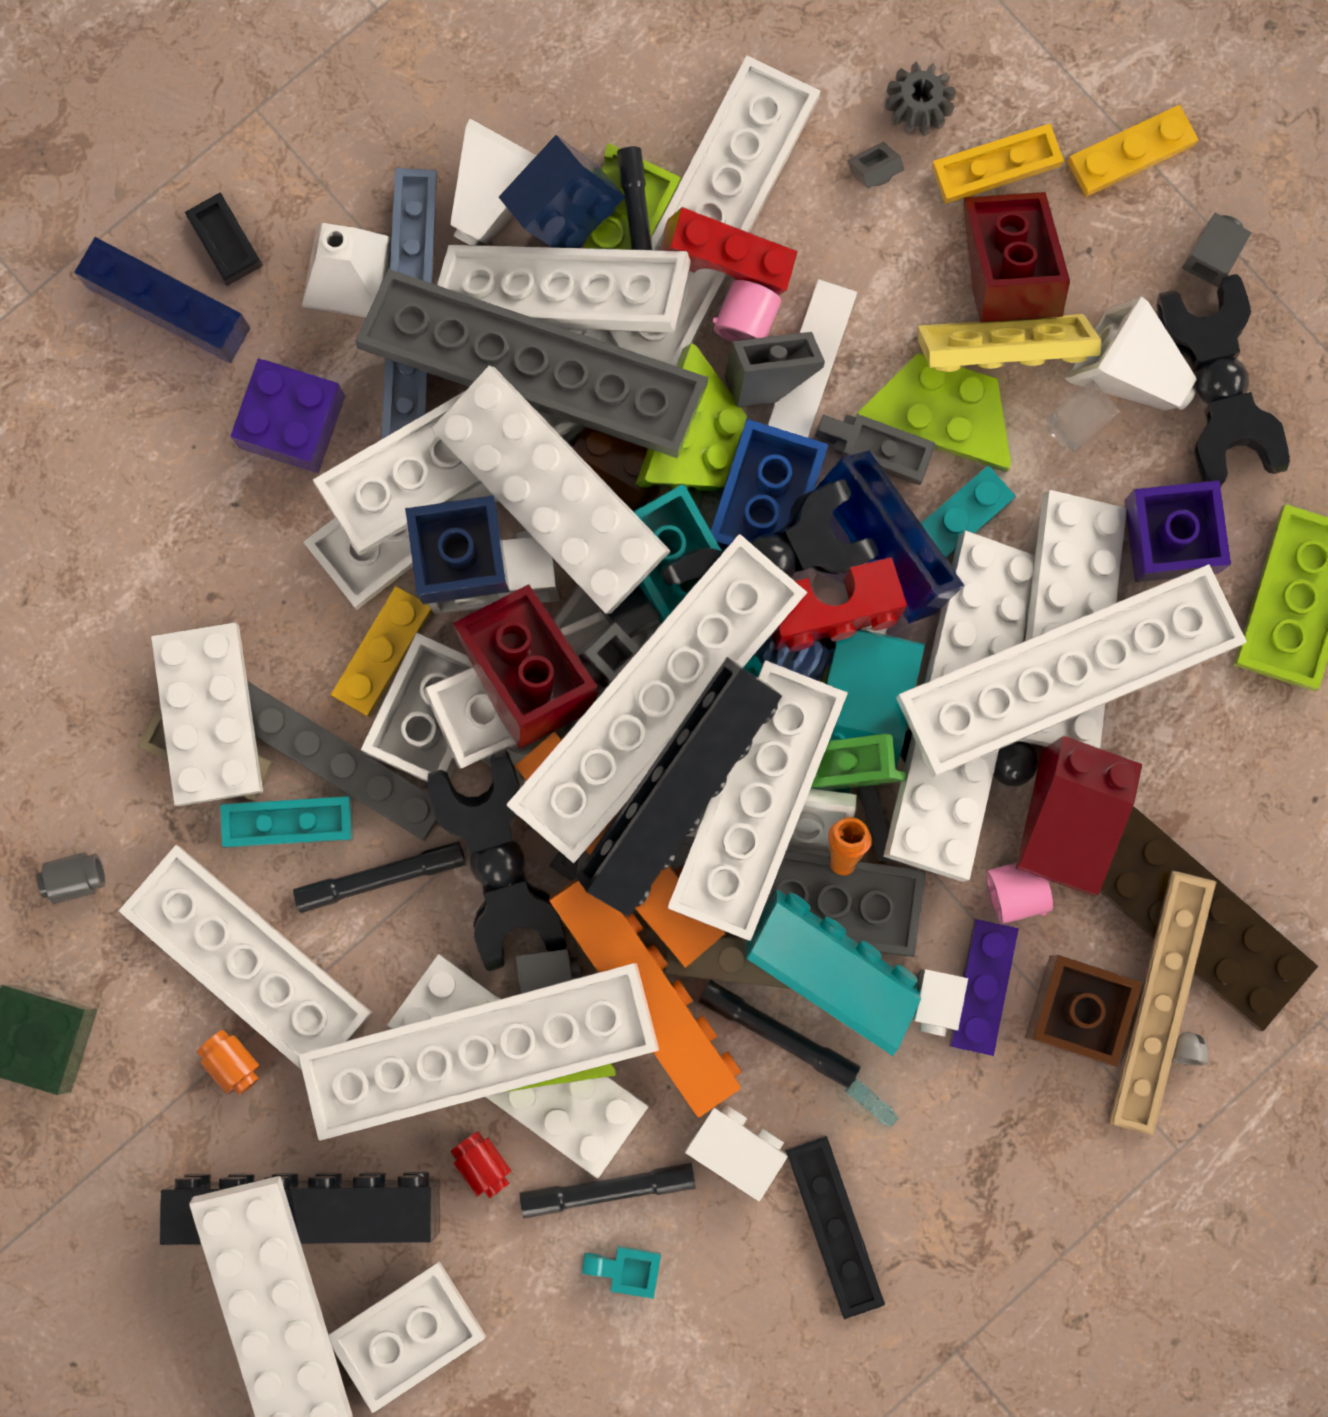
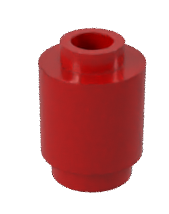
M479 1131L469 1136L450 1151L456 1160L453 1162L454 1166L476 1197L485 1193L487 1198L490 1199L510 1184L505 1176L512 1172L511 1168L490 1138L484 1139Z

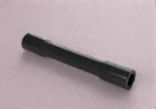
M636 146L624 147L617 151L621 188L625 196L631 249L653 250L645 195L646 180L642 150Z
M460 841L425 850L416 856L336 879L328 878L294 888V899L298 911L303 913L337 903L339 900L423 875L431 876L466 866V861Z
M709 980L698 1000V1003L729 1021L741 1024L810 1064L816 1071L847 1089L850 1088L861 1068L860 1065L834 1050L815 1043L749 1005L742 997L712 980Z
M692 1163L657 1168L647 1173L572 1186H553L520 1192L519 1195L522 1215L525 1219L559 1213L569 1208L615 1200L696 1189Z

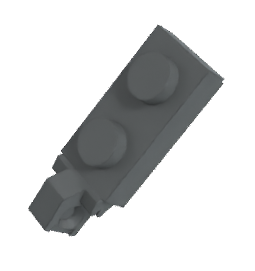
M859 414L856 417L845 415L843 422L823 415L815 434L816 437L835 444L832 451L842 454L841 457L917 485H921L936 445L932 441Z

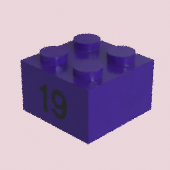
M258 358L230 437L242 450L319 474L345 395L337 382Z
M1220 480L1134 489L1124 500L1125 508H1127L1126 518L1135 582L1178 578L1206 565H1210L1214 574H1219L1231 565Z

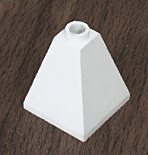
M469 119L465 128L450 225L457 228L453 235L454 237L469 245H477L479 241L487 244L514 217L498 197L536 155L472 119Z
M327 223L317 225L302 307L366 317L388 269H390L392 237L347 226Z
M1142 296L1109 308L1104 312L1094 329L1101 338V355L1088 356V359L1084 362L1073 363L1064 378L1075 385L1164 411L1174 408L1183 410L1187 407L1195 396L1196 390L1192 386L1197 380L1155 311Z

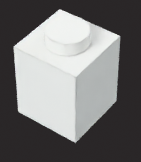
M920 969L918 985L921 1001L912 1021L921 1022V1032L945 1036L947 1028L958 1030L968 978Z

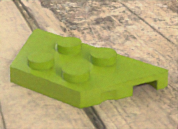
M691 343L682 349L677 367L708 377V385L678 459L648 449L636 482L640 487H650L654 484L670 485V489H674L684 484L686 488L694 487L698 491L714 492L725 487L747 415L741 407H737L733 396L698 347Z
M917 353L857 412V414L932 441L936 443L934 449L986 466L989 465L1005 472L1010 468L1011 457L997 378L963 367L952 372L938 371L935 367H929L923 354Z

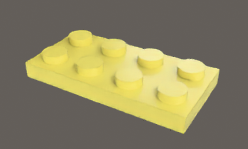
M1084 314L994 322L974 321L918 325V343L929 367H935L936 370L943 372L957 371L961 368V365L975 364L980 368L994 369L1003 366V362L1020 361L1023 365L1036 366L1044 364L1046 359L1060 358L1065 362L1079 363L1086 361L1088 356L1101 355V338Z

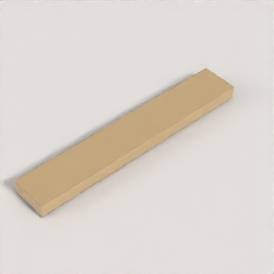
M1171 870L1109 1119L1111 1125L1154 1135L1216 885L1214 880Z

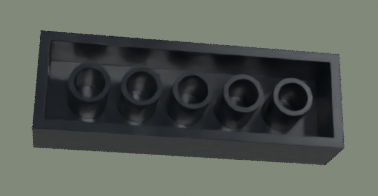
M335 1172L316 1173L314 1177H308V1181H298V1173L272 1174V1177L264 1178L265 1180L277 1176L281 1177L301 1244L431 1243L440 1233V1180H429V1172H404L403 1176H398V1180H386V1173L384 1172L359 1173V1176L353 1177V1180H342V1173ZM186 1174L183 1178H175L174 1185L161 1189L160 1245H202L189 1205L192 1198L256 1182L254 1181L255 1174H228V1177L219 1178V1182H211V1174Z

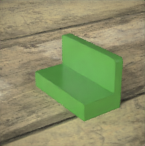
M880 734L829 741L811 788L837 790L906 781V772L895 770L892 735Z

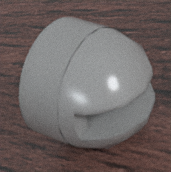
M1191 1032L1181 1034L1177 1038L1172 1061L1193 1066L1207 1065V1042L1198 1034Z

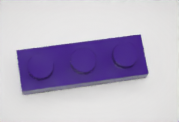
M978 919L974 920L963 974L964 978H968L959 1028L958 1030L952 1029L950 1047L994 1056L1019 928Z

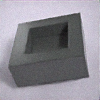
M885 142L847 160L852 175L867 188L883 185L889 182L892 176L905 170L901 156Z

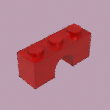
M681 207L667 219L658 250L687 251L691 261L689 271L693 273L699 269L717 270L732 276L735 280H745L762 285L778 296L787 291L798 253L796 250Z
M892 557L850 567L843 581L848 601L837 606L821 602L813 593L809 578L795 581L807 593L771 635L776 650L789 647L790 651H800L815 644L814 640L831 637L832 641H839L855 635L857 629L872 626L874 631L894 626L898 623L897 619H900L906 609L907 603Z

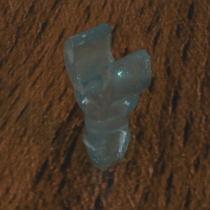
M855 1078L850 1088L845 1090L847 1094L876 1117L879 1122L892 1127L899 1119L891 1106H888L857 1078Z

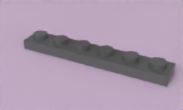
M247 681L256 737L423 841L426 840L437 822L429 793Z

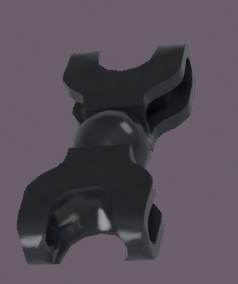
M1237 274L1222 278V282L1217 290L1219 312L1210 317H1197L1188 312L1180 293L1173 290L1159 293L1156 304L1158 318L1180 353L1190 359L1193 371H1198L1196 374L1197 380L1195 381L1196 391L1202 401L1208 404L1204 411L1207 426L1196 442L1194 457L1202 482L1220 480V486L1223 485L1228 475L1226 451L1235 446H1247L1256 451L1264 470L1271 474L1287 471L1290 463L1289 449L1282 423L1274 415L1261 410L1255 404L1252 392L1247 393L1249 374L1243 363L1237 359L1240 354L1238 337L1245 328L1251 314V306L1243 281Z
M846 479L830 482L801 495L793 504L789 521L784 528L774 534L760 535L750 542L790 578H792L795 572L804 571L808 568L824 574L847 573L850 567L862 565L879 554V550L872 538L855 540L847 544L839 541L832 532L830 519L833 510L851 496V490ZM712 548L692 550L662 566L659 573L666 585L681 584L690 579L699 581L723 552Z
M505 750L494 753L491 756L490 763L493 782L488 791L479 796L466 797L457 792L450 781L448 773L444 770L430 772L427 777V787L438 824L448 832L458 835L466 841L471 853L470 869L475 879L483 884L485 899L476 912L473 926L478 951L485 969L489 972L504 967L502 941L506 934L515 928L529 927L537 931L549 952L563 950L567 946L561 918L549 901L551 895L542 889L533 887L528 882L523 870L525 866L524 853L520 845L512 839L510 823L516 813L507 806V803L519 791L520 783L511 757Z

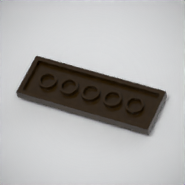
M1133 806L1100 893L1154 939L1171 870L1216 881L1194 975L1258 1031H1264L1318 968V965Z

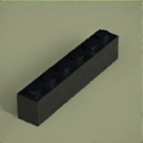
M726 657L575 876L587 893L630 917L636 907L641 906L650 894L652 883L661 870L663 871L671 865L676 855V849L686 834H690L696 829L701 820V813L711 798L721 793L726 785L727 775L736 762L742 760L749 753L752 747V739L761 726L768 723L774 717L778 709V702L782 698L778 691L729 657Z

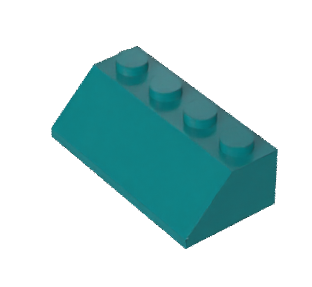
M776 889L763 908L751 941L747 940L746 959L891 1056H894L921 1001L916 976L901 965H896L894 968L881 959L882 954L871 944L865 941H861L858 944L846 936V930L837 921L830 917H825L822 920L810 912L811 907L798 895L791 892L785 895Z

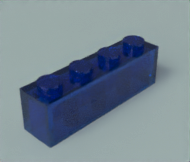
M94 237L74 271L86 288L230 364L251 329L240 312L97 237Z
M870 450L841 458L816 488L836 480L846 479L851 490V496L836 507L832 514L848 535L849 540L853 542L855 540L872 538L875 541L879 554L866 563L892 557L907 603V607L902 615L909 624L937 614L949 599L953 598L965 586Z

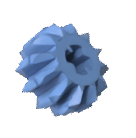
M770 635L756 651L755 655L763 664L766 660L817 680L818 677H821L827 666L826 662L830 653L827 647L814 640L815 644L800 651H790L789 647L776 650L772 635Z

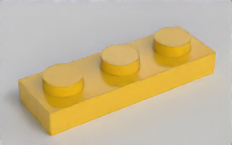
M1179 104L1069 156L1067 163L1086 198L1194 147L1199 139Z
M1049 123L934 160L931 168L944 204H948L964 197L973 196L1062 166L1064 159L1052 126Z
M395 586L330 695L369 718L403 662L416 633L421 632L431 615L432 610L429 605L422 604L420 599Z

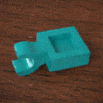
M617 1245L615 1258L585 1252L582 1274L612 1278L610 1292L654 1299L661 1253Z

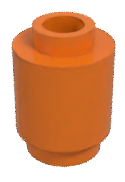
M224 1029L209 1038L196 1052L202 1059L200 1062L202 1067L226 1095L235 1091L240 1096L259 1080V1077L255 1074L261 1067L235 1035L229 1036Z

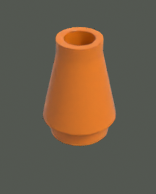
M852 817L843 818L830 828L828 841L832 871L842 876L851 874L856 864L870 848L872 842L871 834L861 820Z

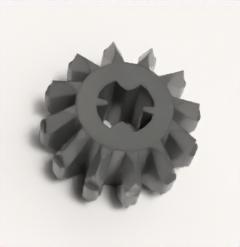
M916 61L912 64L910 73L900 68L896 73V81L888 83L886 92L890 97L886 99L885 108L887 111L894 112L891 119L893 125L903 121L906 122V134L911 133L914 126L919 127L923 136L929 133L930 125L940 130L945 123L944 117H949L953 113L954 105L950 101L955 97V87L946 86L949 81L948 72L939 76L934 75L936 70L934 63L928 66L927 71H922ZM913 96H917L920 102L914 100ZM920 97H925L927 102L923 103V98L920 99Z

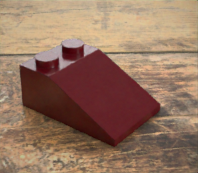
M1046 192L964 197L963 205L972 289L980 322L1063 317L1070 278Z
M529 584L453 623V628L497 715L519 749L580 718L596 701V683Z
M1064 735L1044 748L1040 757L1016 869L1094 897L1099 895L1135 803L1142 764Z

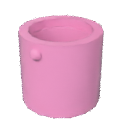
M745 280L731 281L719 315L712 320L715 324L714 331L717 335L731 343L732 341L768 337L780 307L781 298L762 285Z
M1017 862L986 870V881L990 899L1000 924L1039 914L1046 916L1047 912L1053 911V899L1049 881L1016 869Z

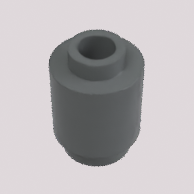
M85 852L44 862L42 872L37 873V885L43 898L49 897L53 904L95 894L98 888L105 887L106 884L105 873L99 856L97 854L87 855Z

